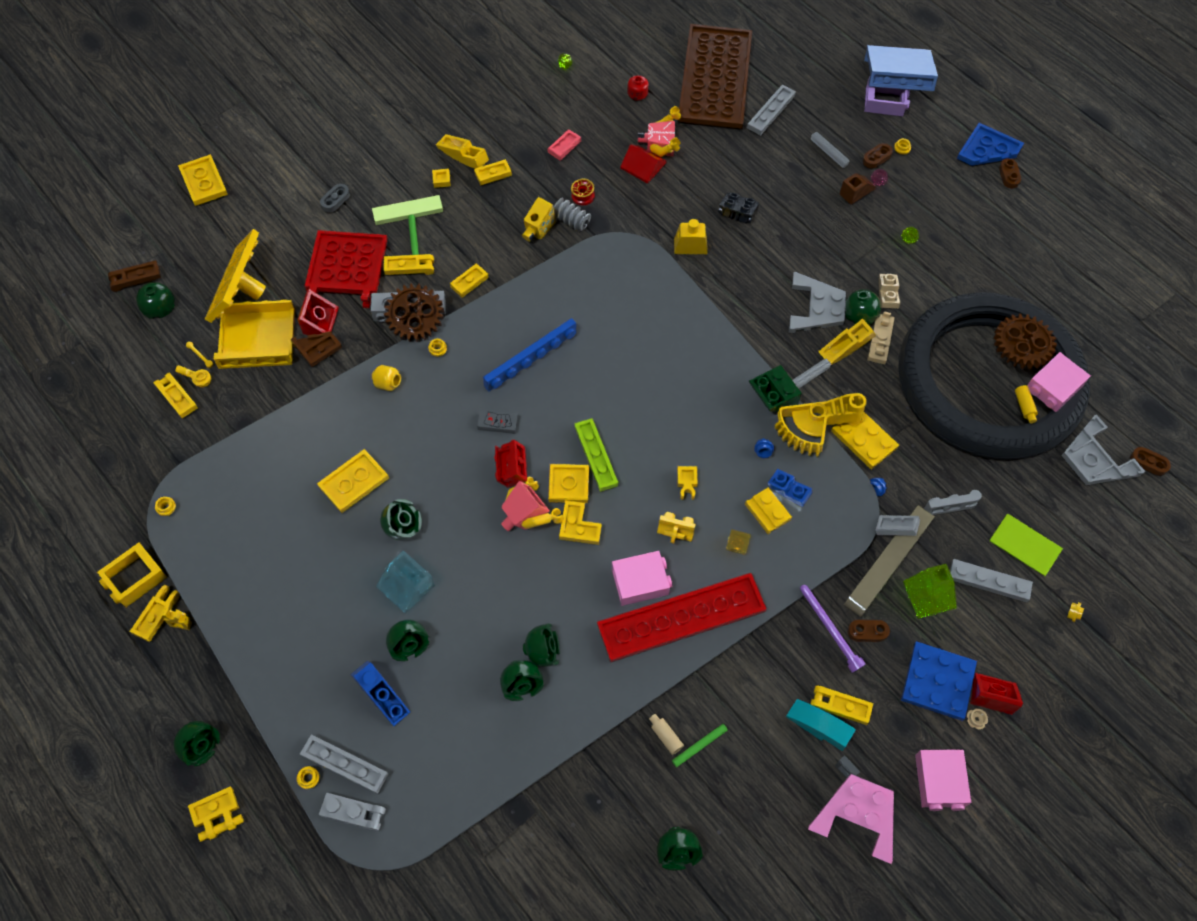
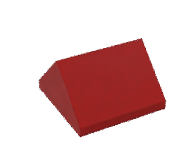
M630 144L620 169L648 184L666 164V160L639 145Z
M308 289L298 317L302 333L304 335H319L332 331L339 307Z
M979 673L974 674L970 704L1011 715L1022 707L1023 701L1017 683Z

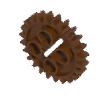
M411 283L408 289L403 285V291L397 288V295L391 293L393 299H387V303L390 306H384L387 311L384 313V316L388 318L385 320L386 324L390 325V331L394 330L395 336L400 334L401 340L407 336L409 342L413 337L418 342L419 337L425 340L426 334L432 337V330L438 332L436 325L442 326L439 320L444 319L443 314H440L444 312V308L441 307L443 304L439 300V295H434L433 289L428 291L427 286L421 289L419 283L414 288ZM417 298L415 303L409 302L410 299ZM425 309L432 310L429 314L423 313ZM401 311L406 312L404 316H397ZM414 322L420 323L418 327H411Z
M1019 314L1017 318L1012 315L1010 319L1006 317L1003 322L1001 321L995 330L996 334L993 339L996 340L994 346H999L996 352H1002L1001 358L1007 357V363L1013 361L1014 367L1020 364L1021 369L1025 365L1031 369L1033 365L1039 368L1041 364L1044 366L1047 361H1050L1056 351L1057 343L1054 342L1056 337L1051 336L1054 331L1047 330L1049 325H1042L1043 320L1037 322L1036 316L1030 319L1029 314L1025 318Z

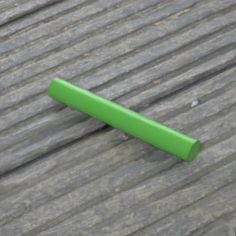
M409 215L412 255H419L415 216Z
M721 724L672 760L674 766L677 768L728 731L727 727Z

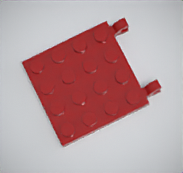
M318 230L305 282V289H310L317 294L318 291L362 294L363 308H370L372 293H377L388 240L387 235Z

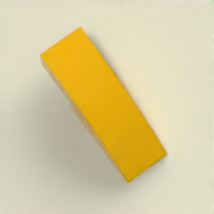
M445 134L436 144V147L448 156L475 169L482 167L489 160L484 148L472 146L471 141Z
M862 318L849 330L846 328L823 347L819 353L832 365L858 350L874 338L876 334Z

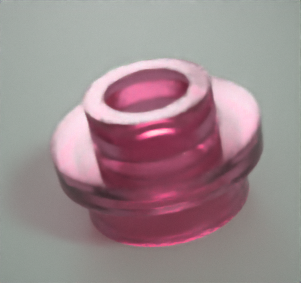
M883 169L875 170L871 175L872 182L876 185L886 184L888 181L887 172Z

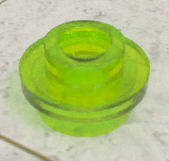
M565 53L560 54L558 64L563 70H567L572 66L571 56Z
M908 227L903 230L901 237L906 243H915L919 239V232L914 227Z

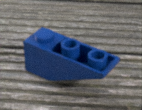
M366 661L350 674L393 726L410 713L409 709L371 662Z

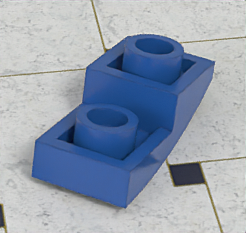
M779 469L776 470L768 482L769 487L801 507L804 506L812 494V488L795 481V476Z

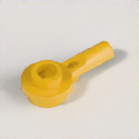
M180 365L175 369L177 373L192 378L193 383L198 387H206L210 384L211 375L207 370L201 369L195 372Z

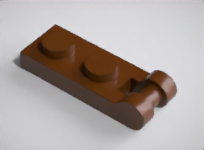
M156 260L108 273V279L111 281L110 289L113 292H118L124 287L161 278L159 265Z

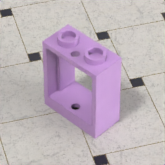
M868 79L864 112L903 116L905 110L909 108L910 100H907V98L909 97L910 89L869 86ZM875 92L900 95V102L874 99Z

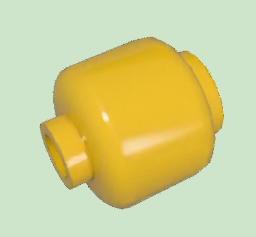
M380 365L373 371L372 380L376 388L393 391L400 385L401 376L395 367Z

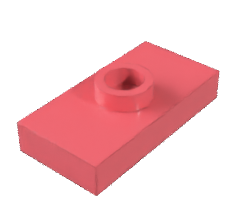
M568 129L548 148V153L561 161L581 142V137Z

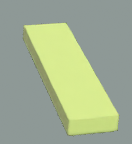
M437 195L372 208L375 224L380 225L408 219L409 215L420 217L443 212L440 196Z

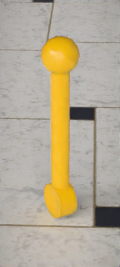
M192 342L186 343V347L195 352L205 362L207 368L213 367V362L207 360L193 346Z

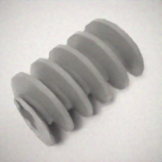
M563 197L553 207L555 217L571 228H574L577 232L585 229L591 220L592 215L590 213L586 215L585 210L581 211L580 207L575 208L574 203L570 204L569 200L564 201Z

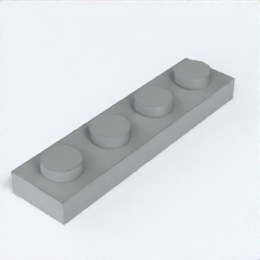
M781 85L751 119L747 129L761 136L795 97L796 91Z
M953 559L951 562L948 580L1023 602L1030 600L1032 581Z
M310 735L300 753L302 757L378 794L388 776V772L313 735Z

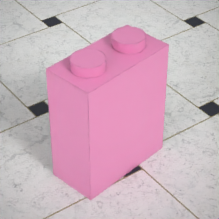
M1059 352L1031 379L1027 386L1032 395L1057 412L1085 385L1090 375Z
M659 551L612 561L611 569L621 606L669 595L672 581L670 575H666V560L664 557H661Z
M920 750L915 755L922 807H929L930 811L943 810V807H951L952 811H961L971 804L964 750Z

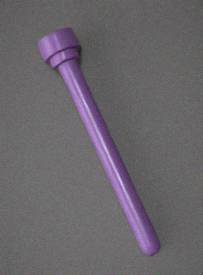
M802 585L800 587L801 592L848 659L847 663L849 664L848 668L853 673L864 666L866 663L862 657L859 658L858 655H854L808 586Z

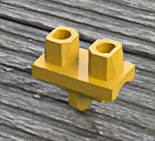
M666 512L664 516H660L657 533L671 537L670 543L673 544L676 538L692 542L696 524H694L693 518L684 517L682 521L675 519L674 513Z

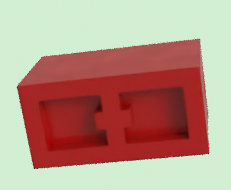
M515 439L503 444L501 449L495 446L494 459L496 462L495 477L497 482L507 488L517 485L519 481L526 482L525 446Z

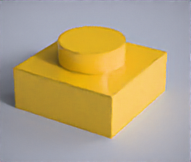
M449 169L432 170L434 188L451 186Z

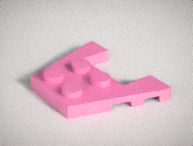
M850 774L826 806L822 808L817 817L809 824L808 830L828 837L835 816H839L879 833L871 855L892 864L894 792Z

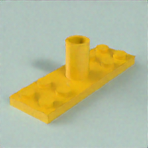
M252 229L235 247L206 314L205 320L212 323L216 318L219 319L223 315L224 309L228 310L234 302L232 297L236 295L238 290L254 300H258L264 292L266 286L244 272L247 261L254 254L252 250L258 244L257 237L259 232Z

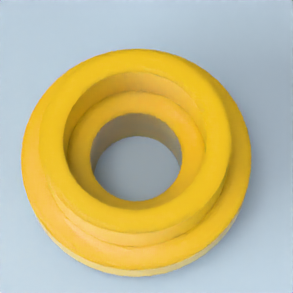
M904 138L899 139L894 145L895 151L899 154L909 153L911 150L910 141Z
M437 338L430 342L428 349L431 355L438 357L446 353L447 345L443 340Z
M161 497L155 504V510L161 516H168L176 509V503L170 497Z
M1072 602L1067 618L1072 619V622H1075L1076 619L1081 620L1084 608H1081L1082 603L1078 602L1076 604Z
M311 766L302 768L297 774L298 785L303 789L315 787L319 782V772ZM312 775L311 781L306 782L305 777Z

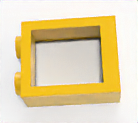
M140 543L134 545L97 572L102 578L99 580L100 584L105 590L110 589L113 592L110 594V597L116 604L121 602L125 608L168 578ZM138 558H141L152 572L123 593H120L110 578Z

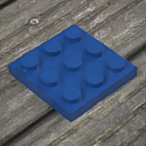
M916 641L913 646L901 701L963 721L966 716L977 661Z

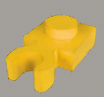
M678 466L677 487H683L680 492V498L684 500V494L690 493L691 500H694L695 489L693 487L698 485L697 466Z
M165 608L163 613L164 621L170 627L190 630L192 621L187 617L186 613L177 609L174 612L169 610V608Z

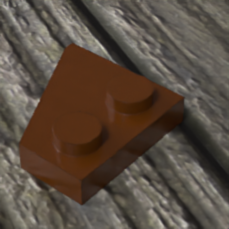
M331 331L319 335H307V338L297 339L293 337L290 339L291 343L311 367L342 348L341 343Z

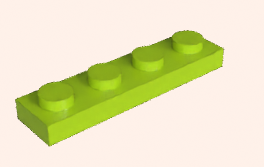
M593 418L574 423V428L599 491L617 487L618 480Z

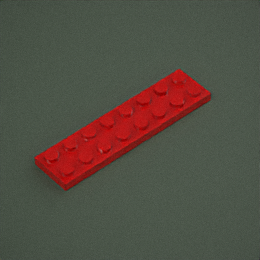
M748 573L598 621L597 627L611 663L764 613L767 609L752 573Z

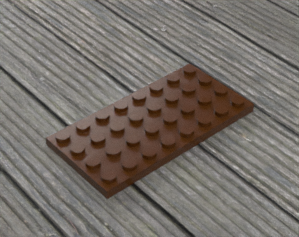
M690 24L679 105L681 117L677 122L742 129L752 30Z

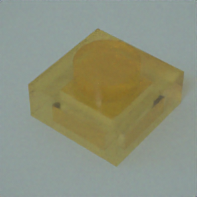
M731 529L726 550L746 555L751 534Z

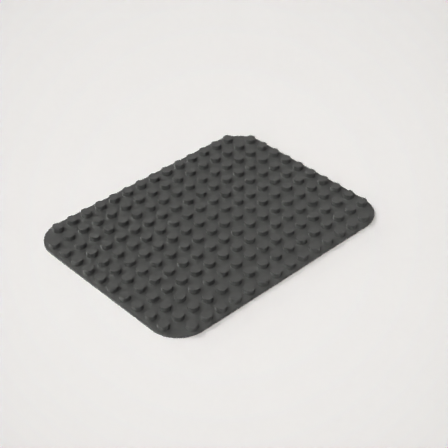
M610 232L589 237L445 316L444 319L439 320L442 326L436 325L438 332L431 331L432 337L426 334L425 340L419 337L418 342L413 337L410 342L406 338L190 457L165 476L151 498L147 513V531L155 552L318 835L333 853L354 866L367 870L391 871L412 866L431 856L804 596L800 590L802 585H807L810 591H812L854 562L867 550L876 534L875 530L879 519V503L875 489L867 475L827 430H825L823 449L818 457L813 452L810 456L807 451L801 454V449L799 448L794 451V445L788 447V441H782V436H778V430L774 428L778 422V412L769 411L749 384V380L772 368L664 248L650 239L631 233ZM572 318L576 322V334L571 339L565 340L558 348L550 350L543 358L532 362L528 368L522 369L513 378L504 381L498 388L488 392L484 387L483 377L569 319ZM437 338L443 340L447 345L446 353L438 357L431 355L428 349L430 342ZM378 366L395 367L399 371L401 382L393 391L378 389L374 386L372 373ZM480 410L518 414L516 433L478 430L477 424ZM792 416L783 417L786 426L793 434L803 440L820 443L821 437L810 436L800 431L795 425ZM593 418L618 480L617 487L600 492L589 466L588 503H585L583 521L602 524L599 545L559 540L561 523L556 524L553 520L550 523L526 530L514 526L510 531H507L501 525L507 517L502 509V505L505 502L508 490L512 487L507 488L497 482L495 477V446L501 449L503 444L509 443L514 439L525 446L527 477H532L534 482L537 481L539 485L535 493L550 510L549 514H551L553 509L558 508L561 511L560 515H563L565 503L549 502L550 464L589 465L574 428V423ZM760 439H769L774 445V451L768 458H760L754 450L756 442ZM365 449L388 474L389 479L341 513L321 491L317 483ZM678 466H697L698 485L693 487L695 489L694 500H691L690 493L684 494V500L680 498V492L683 487H677ZM777 469L795 476V481L812 488V494L803 507L786 499L768 486L769 480ZM768 487L792 516L791 521L771 531L770 534L766 533L745 506L746 500H750ZM161 497H170L175 501L176 509L168 516H161L155 510L156 501ZM397 499L411 501L416 511L419 510L421 513L422 524L420 530L414 536L405 540H395L388 537L383 532L380 524L383 509ZM666 512L674 513L675 519L683 521L684 517L693 518L696 526L692 542L676 538L673 544L670 543L671 537L657 533L660 516H664ZM659 551L661 557H664L666 560V575H670L672 581L669 595L621 606L611 569L612 561ZM752 573L766 606V612L610 663L597 627L598 621ZM403 620H414L422 624L429 636L430 642L427 649L416 658L415 654L407 657L408 661L392 659L386 646V637L389 629L397 622ZM552 624L553 627L549 628L551 631H556L560 645V654H556V660H559V663L550 667L537 666L542 674L544 686L535 696L531 697L529 693L521 696L524 699L521 701L506 699L500 685L502 671L515 660L530 661L523 652V643H525L528 632L536 626ZM366 661L374 665L410 711L395 726L388 721L350 675ZM310 735L316 736L388 772V776L378 794L302 757L300 753ZM307 766L314 767L320 776L318 784L311 789H303L297 783L298 772ZM307 775L305 777L306 782H309L312 779V775ZM326 793L386 808L384 816L381 815L379 831L321 817L319 812ZM368 812L365 820H371L373 813Z

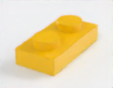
M506 159L474 169L480 186L512 176V171Z
M476 263L450 283V287L463 298L488 279V273Z

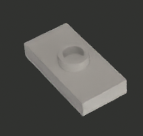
M879 515L875 531L877 535L916 536L920 518L919 516Z

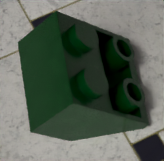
M781 365L749 380V384L769 411L778 412L781 407L799 404L802 393Z

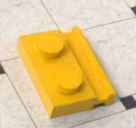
M769 487L753 496L750 500L745 501V506L767 534H770L771 531L778 529L792 519V516Z

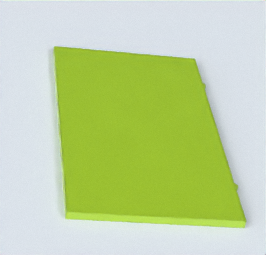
M1009 514L1005 516L989 540L1043 576L1047 575L1063 550L1062 547Z

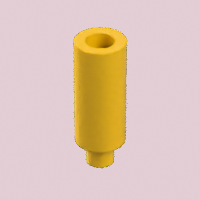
M1027 385L1020 386L1015 389V394L1025 419H1028L1029 423H1035L1038 412L1029 387Z

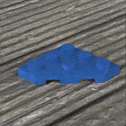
M978 123L958 154L957 159L972 166L1002 161L1007 158L1014 159L1019 154L1024 143Z

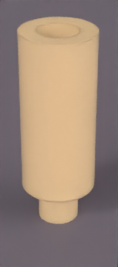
M656 714L649 718L653 724L651 728L672 755L684 747V744L664 718L659 719Z

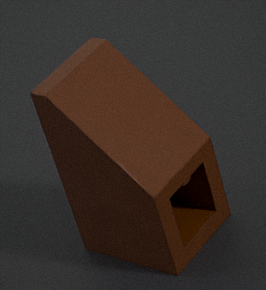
M855 173L843 181L840 195L851 205L875 190L876 186L865 176Z

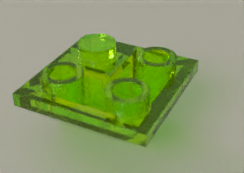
M947 564L927 568L903 581L918 619L957 608L955 584Z

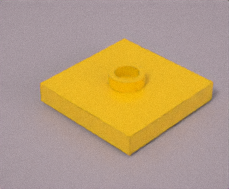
M550 464L549 502L565 503L566 500L588 503L589 465Z

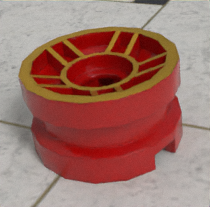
M588 179L574 181L571 185L572 200L578 205L591 204L595 199L594 184Z

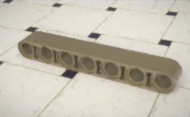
M919 505L910 515L919 516L920 518L917 535H895L845 602L844 606L861 617L934 519V515Z

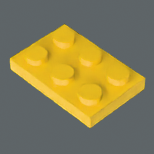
M211 154L178 165L195 206L228 195Z
M865 412L858 425L836 424L831 430L871 470L899 447V444Z
M363 449L318 482L317 485L335 507L343 513L388 480L389 476L370 454Z

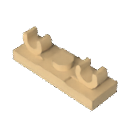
M883 312V315L880 314V317L875 319L873 331L876 336L871 339L867 361L886 364L895 318L891 317V313Z

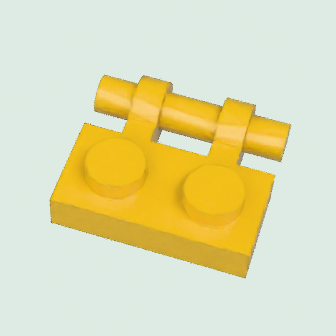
M231 786L188 805L194 826L198 828L204 825L205 831L198 833L200 842L206 839L212 840L217 837V834L226 830H234L237 828V825L244 822L242 814L235 817L232 816L231 812L239 809V805ZM224 817V822L213 826V820Z

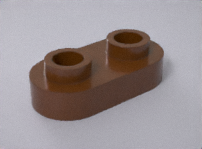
M885 143L877 145L865 153L863 164L868 168L878 167L890 159L893 151L892 147Z
M1009 158L1002 160L999 171L1003 184L1010 189L1017 188L1021 182L1017 162Z
M1144 447L1136 448L1130 455V459L1134 458L1144 470L1158 476L1165 475L1171 468V463L1166 457Z
M854 620L849 625L847 633L856 642H882L889 636L890 628L882 620ZM856 627H860L862 632L857 631ZM877 627H880L883 632L877 631Z

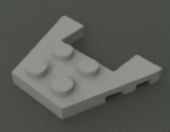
M794 272L792 289L810 291L809 317L791 315L789 333H794L796 330L801 329L807 331L814 327L826 328L843 325L845 320L846 291Z
M1098 415L1091 419L1062 454V457L1085 485L1143 475L1145 470L1134 458L1118 466L1094 437L1108 428Z

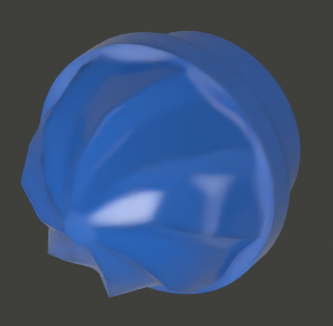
M763 438L756 442L754 450L760 458H768L774 451V445L769 439Z
M872 478L870 483L873 485L876 495L882 496L887 489L886 482L882 478Z

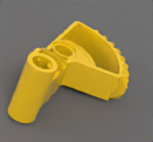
M853 393L824 402L781 407L778 411V422L774 428L778 430V436H782L783 442L788 441V447L794 445V451L799 448L801 449V454L807 451L810 456L813 452L818 457L823 449L826 426L842 425V423H847L851 426L858 425L862 420L866 398L860 393ZM813 413H819L821 416H816ZM792 416L795 425L800 431L810 436L821 437L820 443L809 442L793 434L786 426L783 417Z

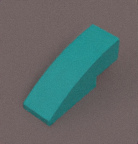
M799 699L795 701L786 715L788 719L822 741L824 739L841 751L844 750L856 729L835 716Z

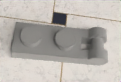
M972 490L967 495L958 496L954 494L943 499L936 497L930 499L924 509L932 515L972 509L977 505L982 495L978 490Z
M326 793L319 815L379 831L381 815L384 816L386 808ZM368 812L373 813L371 820H365Z

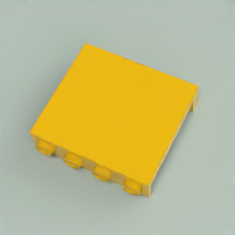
M292 300L247 301L244 303H233L228 310L225 308L220 320L218 353H214V361L218 369L292 365L293 344L290 339L294 337L295 308Z

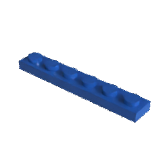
M572 318L485 375L483 377L484 387L488 392L498 388L504 381L513 378L522 369L528 368L532 362L543 358L547 352L558 348L565 340L571 339L576 334V322Z

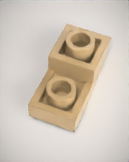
M895 274L879 275L881 308L899 309L898 276Z

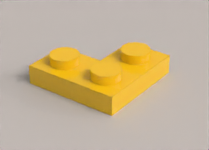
M565 500L564 520L561 523L559 540L599 545L602 524L583 521L585 503Z

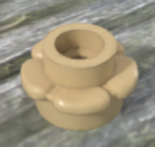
M981 709L970 710L967 713V722L972 728L975 727L980 730L988 723V716Z

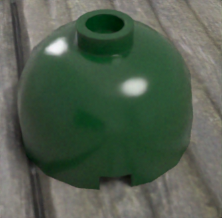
M157 282L147 283L142 286L136 297L140 312L149 319H153V317L163 318L170 314L175 306L173 293L167 286Z
M861 289L851 293L847 298L845 316L848 320L854 321V324L858 323L862 318L867 324H872L877 317H880L881 303L874 292Z
M397 499L383 509L380 524L383 532L388 537L395 540H405L414 536L420 530L422 524L421 513L419 510L416 511L411 501Z
M403 620L397 622L389 629L386 637V646L392 659L408 661L407 657L415 654V658L420 656L427 649L430 641L422 624L414 620Z
M549 623L536 626L530 630L526 636L525 643H523L524 654L528 656L533 664L541 667L555 666L559 663V660H556V654H560L559 640L556 631H551L549 628L553 627Z
M526 660L511 662L502 671L500 677L502 693L506 699L511 701L524 700L521 696L529 693L533 697L544 686L543 677L538 667Z
M203 721L189 722L176 734L173 742L174 751L178 758L186 765L200 766L207 762L216 752L212 749L216 743L219 745L220 734L215 727Z
M680 827L669 829L659 839L657 845L659 864H662V868L666 870L686 869L684 864L692 863V866H694L703 857L702 848L697 836L690 830Z

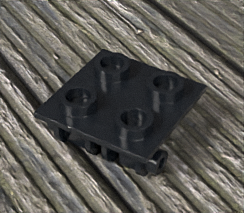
M727 192L719 204L718 213H721V216L732 219L734 213L737 212L735 220H738L739 217L740 222L751 223L752 215L759 202L752 198L741 197L737 193Z

